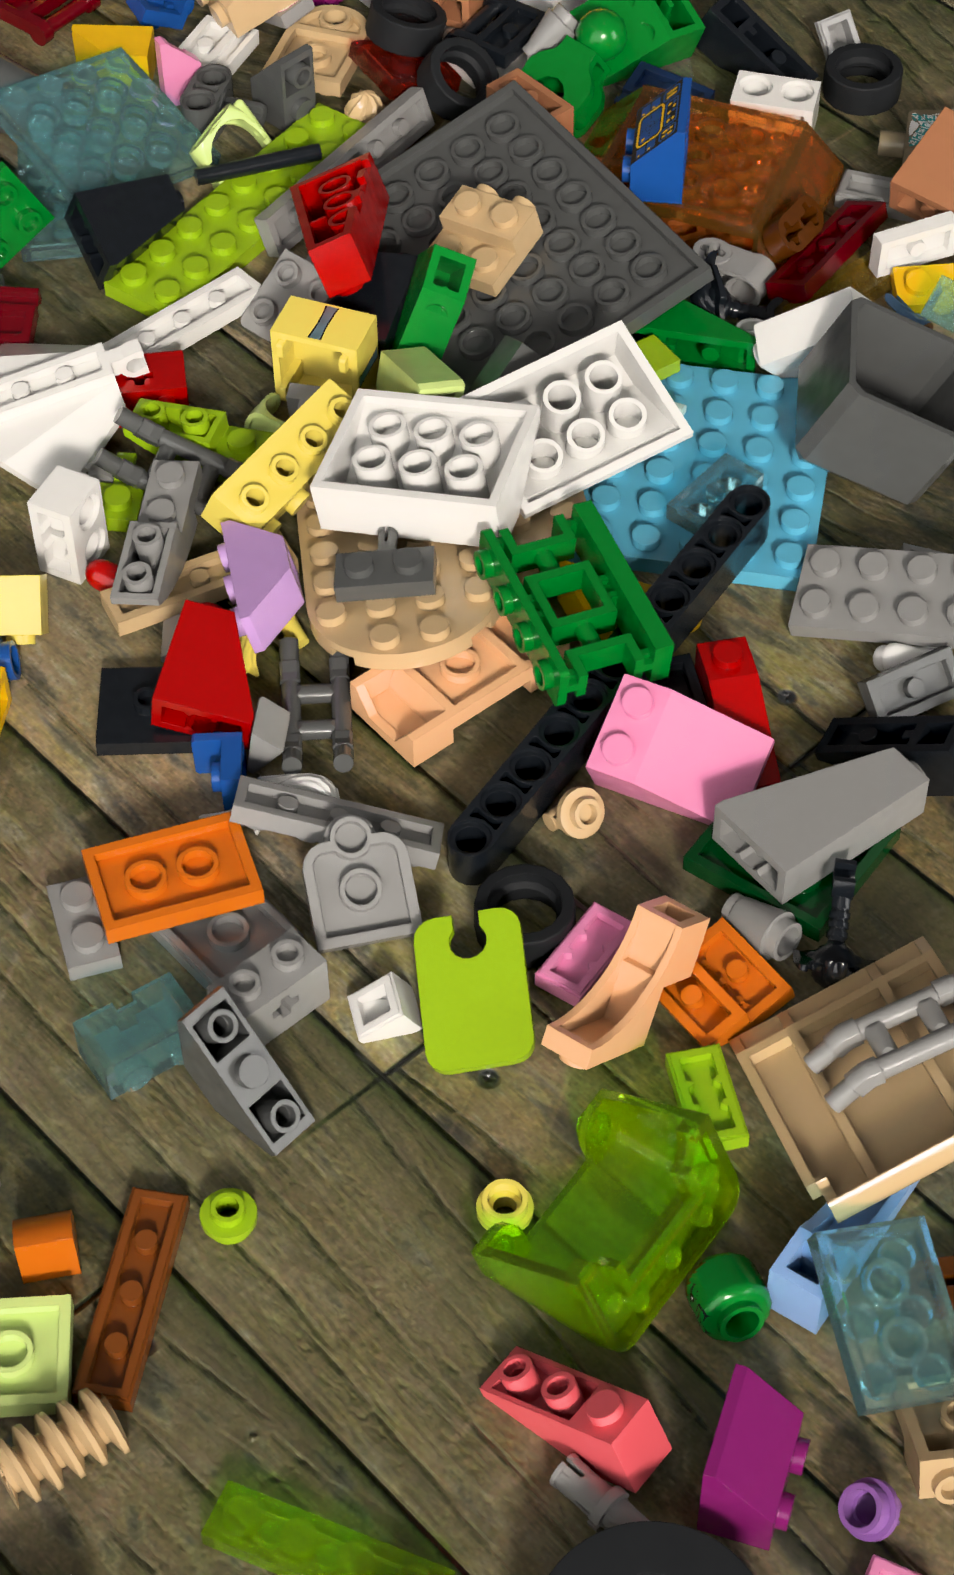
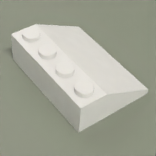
M622 320L459 397L539 405L541 413L520 508V514L524 519L693 437L694 433Z
M358 388L310 485L321 529L378 535V531L385 527L388 537V527L397 530L398 538L479 547L481 530L491 528L496 537H498V531L508 528L510 533H512L522 504L541 413L539 405Z

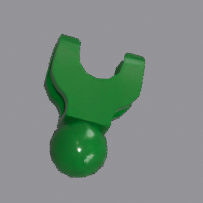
M604 8L589 11L580 19L575 30L576 40L567 35L559 46L540 51L531 56L522 68L523 72L556 95L564 93L562 99L574 106L573 136L575 138H581L586 134L603 112L605 106L603 84L611 71L605 62L615 59L623 51L628 40L624 20L613 10Z

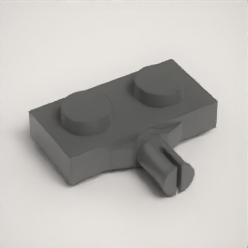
M384 527L378 531L377 550L336 554L334 592L337 603L436 595L437 558L435 547L424 546L397 549L399 536L397 530L388 527L387 540Z

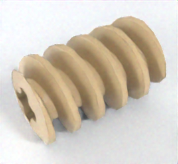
M88 1388L79 1390L77 1396L79 1411L68 1401L60 1400L56 1403L57 1423L44 1412L34 1414V1435L21 1423L12 1426V1447L0 1438V1478L18 1510V1493L22 1490L36 1503L42 1500L40 1481L44 1478L58 1491L63 1489L62 1469L66 1466L81 1479L87 1476L84 1457L88 1454L95 1458L102 1466L109 1464L106 1445L110 1442L117 1446L124 1454L131 1452L124 1429L111 1404L102 1393H100V1399Z

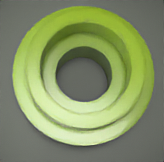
M237 1188L219 1189L211 1193L203 1201L199 1212L200 1224L203 1231L218 1243L225 1245L240 1243L249 1236L256 1226L258 1219L256 1203L243 1190ZM225 1210H237V1213L230 1217L219 1215V1213Z

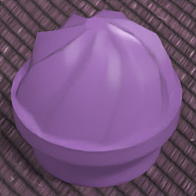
M865 1477L855 1481L843 1491L838 1503V1514L844 1527L854 1537L866 1542H878L891 1535L896 1526L900 1524L899 1516L903 1506L894 1489L886 1481L879 1478Z

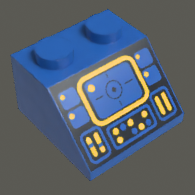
M683 77L640 108L637 112L636 127L627 128L625 155L623 156L622 182L630 183L629 189L642 202L682 204L688 153L692 78Z

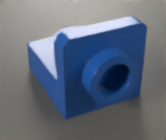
M216 731L193 734L191 737V747L196 772L199 774L211 773L213 792L222 793L224 811L232 809L240 775L247 776V759L243 733Z

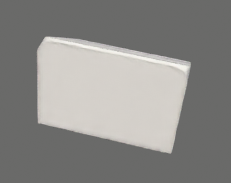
M392 971L347 996L358 1041L361 1043L412 1034L423 1029L413 988Z

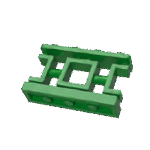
M592 500L573 504L571 518L566 519L563 514L555 515L553 517L551 537L517 546L508 528L499 530L498 537L495 536L491 528L480 531L479 550L475 551L473 555L476 572L481 580L487 579L493 590V600L499 615L507 616L512 626L513 638L520 653H526L533 665V675L538 688L541 691H547L555 707L566 704L567 693L574 692L576 697L586 694L589 675L587 672L621 662L629 675L642 679L644 672L649 682L669 676L675 644ZM576 551L581 562L560 567L558 562L573 559ZM538 568L540 573L525 576L522 585L517 573ZM581 589L592 609L557 618L547 598ZM615 624L618 625L623 634L601 640L599 634L615 630ZM578 640L581 646L565 650L564 658L562 659L556 646Z

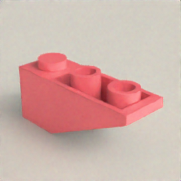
M518 1346L510 1352L479 1388L483 1397L562 1454L569 1456L572 1453H576L602 1479L619 1485L635 1494L672 1450V1446L647 1398Z

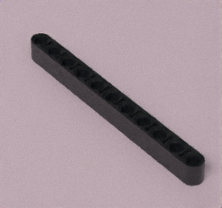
M741 485L730 491L645 593L675 644L673 654L764 544L768 536L771 503L768 493L761 487ZM619 627L613 631L608 639L623 635ZM622 662L587 672L589 675L585 695L576 697L574 692L567 693L566 704L557 707L552 704L451 825L447 833L449 871L456 881L464 885H479L490 874L496 872L587 761L624 674H628ZM643 672L642 679L648 681V678ZM475 850L477 852L467 853L466 851Z

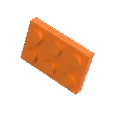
M231 811L81 850L85 870L108 944L265 903L264 890L241 825L229 822Z

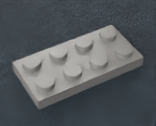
M808 544L788 622L791 636L887 644L901 643L937 648L951 646V649H954V554Z

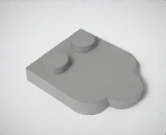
M343 814L333 819L325 830L323 842L315 845L308 851L302 867V876L317 952L322 954L414 937L418 926L422 924V918L406 845L400 838L391 833H376L373 825L360 815Z

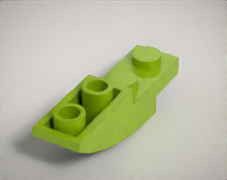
M144 398L139 399L133 410L134 413L148 418L156 424L165 427L168 431L242 463L274 434L273 432L229 426L226 411ZM123 428L125 437L156 455L159 447L157 448L134 436L132 432ZM176 455L175 460L178 461H189L178 455ZM219 475L217 481L225 482L227 480L223 478L222 475Z

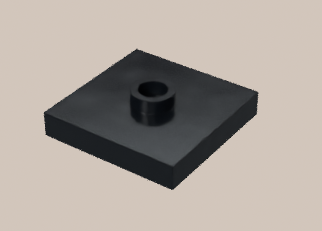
M162 667L101 668L95 743L97 756L193 753L191 747L192 735L151 725L152 697Z

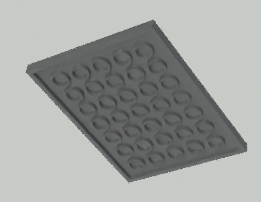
M515 80L378 169L390 197L378 252L419 255L428 249L443 229L439 215L462 185L476 188L478 184H486L492 187L499 197L512 201L515 196H523L530 200L536 208L543 230L542 236L497 297L469 288L464 306L441 359L442 362L463 379L465 383L464 395H466L505 335L523 342L542 357L622 320L632 335L714 280L711 267Z

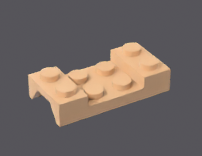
M499 616L492 629L485 626L472 637L473 646L441 662L418 668L403 670L370 669L350 681L352 710L413 767H416L454 743L453 729L521 686L530 693L539 688L534 679L533 665L526 653H520L516 647L512 626L507 616ZM570 643L556 646L562 659L564 658V651L569 650Z

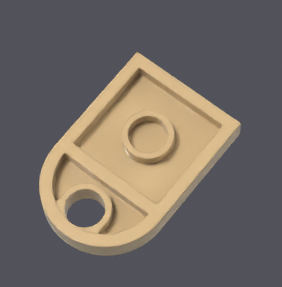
M315 6L311 12L285 30L263 69L301 46L308 44L312 47L315 93L324 96L341 97L369 47V37L365 29L367 20L361 13L346 6Z

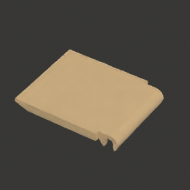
M924 936L728 1041L812 1200L823 1195L838 1224L954 1162V1048L886 1079V1083L873 1088L864 1097H858L840 1113H837L830 1107L824 1095L845 1079L844 1075L858 1063L873 1056L877 1058L868 1041L865 1040L864 1044L852 1049L844 1057L837 1058L819 1074L814 1073L803 1058L822 1042L823 1036L836 1025L851 1018L854 1020L931 985L930 982L935 979L949 975ZM954 1003L943 1008L941 1007L950 1024L954 1023ZM919 1016L888 1030L898 1048L929 1034Z

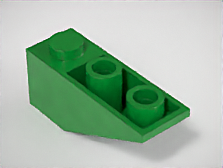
M437 244L432 245L418 255L391 350L425 346L440 360L442 359L464 306L477 259Z

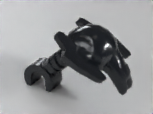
M713 250L708 254L704 261L711 267L714 280L690 295L692 304L723 320L728 315H730V318H738V320L757 318L765 321L775 317L774 310L784 301L781 297L774 298L766 306L748 305V303H740V301L736 300L731 301L730 293L724 286L718 267L715 264L718 250Z
M835 859L831 887L832 903L828 915L830 920H828L827 924L829 930L826 932L827 943L814 950H793V963L796 967L804 972H807L808 969L812 970V978L823 988L841 981L876 961L866 960L855 955L845 944V940L848 939V932L846 931L849 930L850 924L848 923L851 915L849 913L850 904L854 897L857 861Z

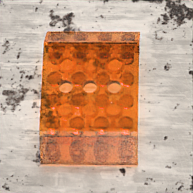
M644 85L606 108L584 144V147L621 182L627 128H635L638 110L666 89ZM691 95L688 153L684 185L691 187L683 188L682 204L643 203L658 217L687 223L691 226L729 233L733 236L753 239L752 252L768 257L778 271L790 257L785 260H777L767 251L762 237L765 225L785 205L804 195L813 198L824 213L843 174L844 165L806 121ZM622 182L627 188H630V183Z

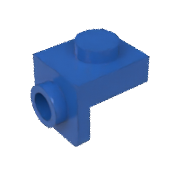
M126 0L127 5L141 25L153 26L154 29H158L160 26L183 30L186 19L191 14L195 0Z

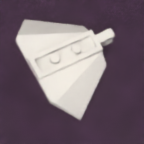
M138 338L108 351H105L102 342L95 345L1 344L0 467L35 489L41 486L57 465L77 472L87 473L86 465L91 461L93 462L97 452L107 445L119 428V425L113 422L117 411L121 406L126 407L115 376L123 374L126 377L134 378L150 373Z

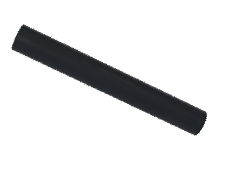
M319 143L196 168L194 169V175L197 185L200 186L322 160V152Z

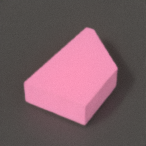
M158 36L154 37L161 101L169 109L180 105L181 95L195 72L202 66L196 55L185 49H180L168 43L165 38Z

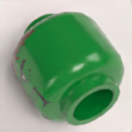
M727 1252L711 1255L693 1269L686 1281L685 1295L701 1330L712 1339L725 1342H742L750 1339L760 1331L770 1314L772 1300L769 1291L755 1264L742 1254Z

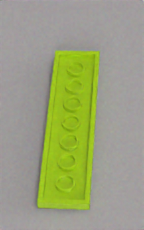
M317 103L309 114L293 123L255 156L319 143L322 160L225 180L186 212L173 229L161 239L153 241L144 253L132 263L124 265L115 277L105 281V295L150 317L237 266L243 269L265 250L254 218L366 123L352 119L346 114Z

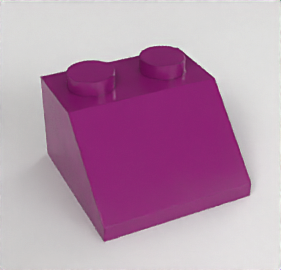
M735 1364L703 1472L697 1530L769 1551L775 1529L787 1532L796 1494L785 1492L790 1473L802 1476L811 1440L800 1437L804 1413L749 1367Z

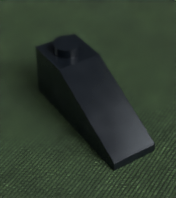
M719 0L701 19L706 28L697 47L716 66L735 75H738L739 70L814 81L819 76L743 0Z
M954 715L833 718L814 752L818 760L837 765L894 747L909 761L917 763L930 779L927 796H954Z

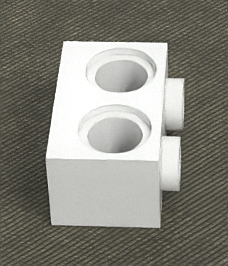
M739 70L730 99L728 134L810 146L818 117L821 81Z
M57 465L27 502L40 571L81 585L86 579V566L93 560L101 559L110 548L100 481L86 473Z

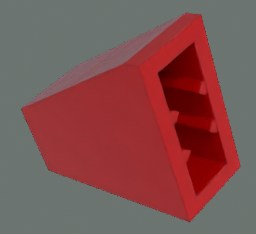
M185 599L152 697L151 725L189 735L216 731L242 732L245 749L249 750L254 724V711L235 613L223 609L214 603H198Z

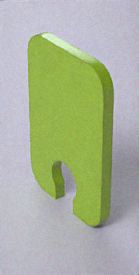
M491 908L478 911L479 926L486 934V945L482 952L472 958H461L456 956L451 950V940L455 935L454 922L451 915L424 921L418 926L414 934V951L425 1055L430 1066L440 1074L453 1075L515 1065L527 1060L535 1049L536 1038L522 927L518 916L507 908Z

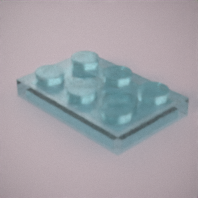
M925 1216L815 1232L807 1242L858 1417L954 1400V1310Z

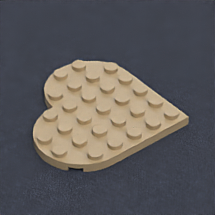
M581 491L526 519L519 513L511 533L517 546L551 537L553 517L563 514L566 519L571 518L573 504L586 501L584 492ZM312 494L296 513L305 602L310 628L317 642L331 655L338 651L353 657L355 665L364 668L379 670L418 668L441 662L473 646L472 637L485 626L492 629L500 615L494 604L493 590L487 579L481 580L475 569L473 555L475 551L479 550V547L398 538L397 549L424 546L435 547L437 558L436 595L337 603L334 592L336 554L375 551L378 549V535L321 529ZM538 568L517 573V576L523 585L525 576L540 573Z

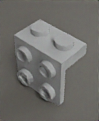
M285 248L243 313L241 324L244 328L271 344L270 329L291 295L322 303H328L332 299H329L309 255L306 259H303Z

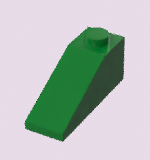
M685 299L631 335L635 342H638L654 334L681 359L680 364L755 373L756 359L753 353V345L756 344L755 336Z

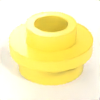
M498 1179L491 1182L482 1190L476 1202V1215L479 1223L487 1231L496 1235L509 1236L523 1231L530 1224L534 1214V1203L530 1193L519 1182L512 1179ZM500 1207H510L514 1212L502 1214L496 1212V1210Z

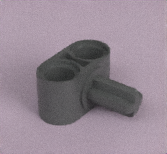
M208 64L200 67L181 95L180 110L183 136L187 142L195 144L222 108L229 103L233 105L237 99H240L234 97L232 73L228 67L221 64ZM242 99L261 126H263L267 119V106L261 102ZM222 125L218 129L213 142L220 137L227 125Z

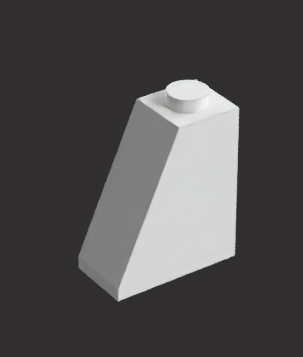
M850 286L755 324L756 344L753 345V353L758 365L780 378H798V367L851 300L866 297Z

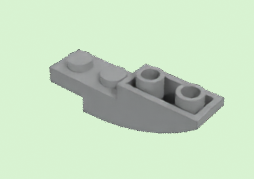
M153 460L138 520L130 521L110 595L112 604L160 606L174 589L187 560L198 524L194 509L203 476L200 461Z

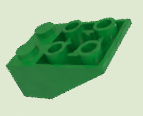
M588 0L570 11L578 22L589 11L598 8L613 10L624 20L628 40L623 51L615 59L605 62L611 71L605 78L603 87L630 78L641 61L660 68L692 57L706 28L689 0Z

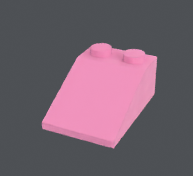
M624 674L585 767L595 785L710 825L714 822L716 804L725 799L756 790L775 740L672 689Z

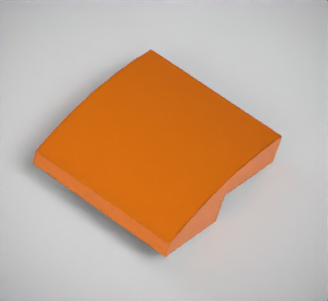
M722 917L706 930L691 977L663 987L659 1003L701 1047L720 1043V1046L729 1043V1040L766 1020L792 1000L795 994L793 988Z

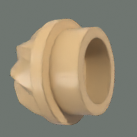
M361 89L358 93L351 94L350 100L344 107V114L367 124L385 108V105L374 91L368 89L363 91Z

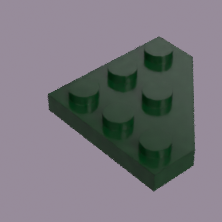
M713 822L683 856V870L729 895L740 893L745 897H750L793 913L795 921L802 926V934L814 941L819 942L829 929L827 924L828 920H830L828 915L832 903L831 887L833 872L782 905L712 839ZM901 827L851 859L857 861L854 896L899 840Z

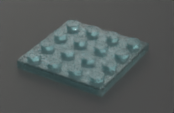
M122 47L0 89V127L69 203L74 193L164 174L169 175L173 184L195 176L194 169L198 167L189 155V151L201 136L200 131L182 115V112ZM212 145L211 154L213 162L210 165L219 164L221 154Z

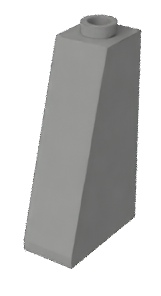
M892 747L719 802L715 805L712 839L783 905L832 873L836 858L848 860L855 858L922 814L925 808L930 779L917 763L909 761Z

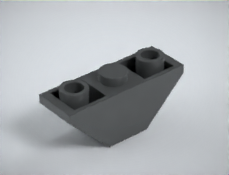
M223 986L216 987L177 1020L183 1063L188 1073L214 1110L270 1156H277L316 1121Z

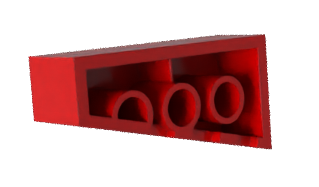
M370 152L289 187L307 251L329 299L337 295L348 296L354 294L363 287L364 283L372 280L390 197Z

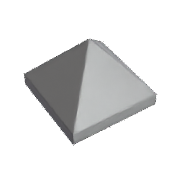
M850 9L814 23L826 60L828 55L839 47L861 43Z

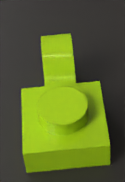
M118 452L116 455L133 464L136 463V453ZM115 477L113 483L100 482L107 531L127 532L130 521L138 520L145 491L127 485Z

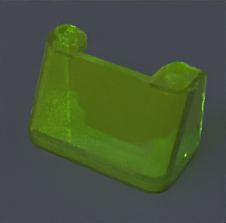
M602 1088L580 1115L577 1122L578 1141L586 1161L528 1234L525 1235L519 1226L502 1221L488 1229L470 1252L481 1272L493 1282L593 1344L622 1353L628 1351L636 1344L730 1218L737 1206L740 1184L709 1114Z

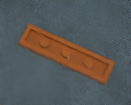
M132 1187L72 1389L74 1403H78V1391L88 1388L100 1399V1393H102L113 1409L133 1412L190 1209L189 1195Z

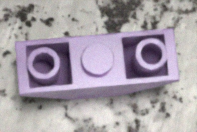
M227 520L221 522L224 543L217 545L223 568L226 573L230 572V575L223 576V580L232 605L237 604V607L231 608L230 611L235 613L239 637L247 635L256 654L266 650L305 601L298 570L283 535Z

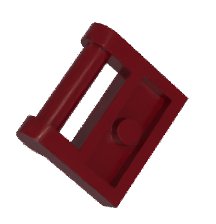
M0 0V19L30 34L36 44L44 46L53 40L54 33L83 13L89 14L101 6V0H73L46 19H43V17L68 0Z

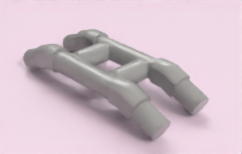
M954 974L944 975L930 982L931 985L855 1020L851 1018L836 1025L823 1036L822 1042L803 1057L809 1068L814 1073L819 1074L837 1058L844 1057L852 1049L864 1044L865 1040L868 1041L877 1058L873 1056L858 1063L844 1075L845 1079L824 1095L825 1100L834 1111L840 1113L858 1097H864L873 1088L886 1083V1079L954 1048V1023L950 1024L941 1007L943 1008L954 1003ZM919 1016L929 1034L898 1048L888 1030Z

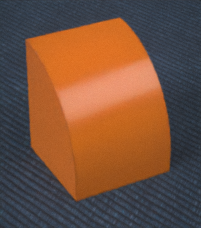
M72 1210L14 1219L12 1221L13 1246L23 1284L82 1274L76 1224Z

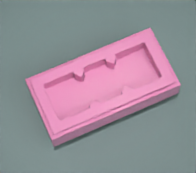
M593 902L535 973V985L575 1006L591 990L608 967L621 945L631 921Z

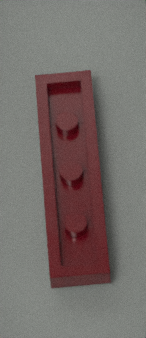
M847 200L824 223L822 230L802 251L792 255L765 283L768 298L781 297L783 300L794 304L810 300L823 284L834 275L888 218L886 203L880 201Z

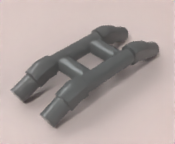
M124 406L120 407L114 417V423L132 432L134 436L157 448L159 447L153 460H175L176 455L189 461H200L203 476L194 509L195 514L200 517L209 501L208 498L219 475L228 479L243 464L231 457L227 458L168 431L165 427L156 424L146 417H141ZM104 448L97 452L93 460L94 465L112 474L113 477L136 489L146 490L152 464L147 472L144 468L126 459H122Z
M293 637L280 639L281 707L290 712L284 752H282L283 772L285 774L301 772L303 763L302 741L332 739L334 768L342 773L350 771L354 764L349 656L338 651L333 655L329 653L330 683L301 685L298 639ZM331 703L332 719L302 721L301 705Z

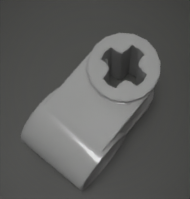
M713 237L700 239L693 246V250L703 260L711 251L718 250L715 264L718 267L724 286L730 293L731 301L736 300L740 301V303L744 302L755 306L761 303L767 294L765 283L777 272L774 263L768 257L733 246Z

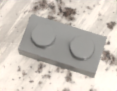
M88 876L46 886L70 981L123 968L118 943L108 944Z

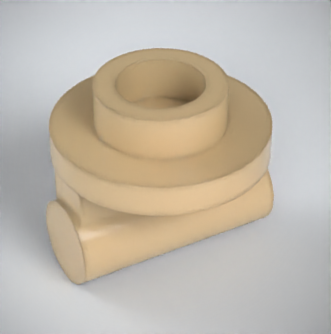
M577 786L566 791L558 805L544 813L542 818L549 830L554 832L560 829L570 837L584 839L595 834L600 828L605 814L604 803L601 796L595 790Z

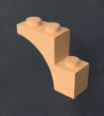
M666 895L638 904L624 939L606 970L578 1004L565 1015L547 1025L541 1045L559 1054L560 1060L566 1065L585 1070L644 1046L663 987L691 977L710 918Z

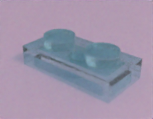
M725 453L667 504L666 518L695 534L734 488L741 485H754L763 488L764 474Z

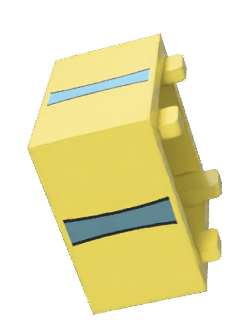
M291 295L270 329L275 393L280 395V399L287 402L286 395L290 382L322 386L329 378L352 398L358 388L377 390L376 380L379 367L377 315Z

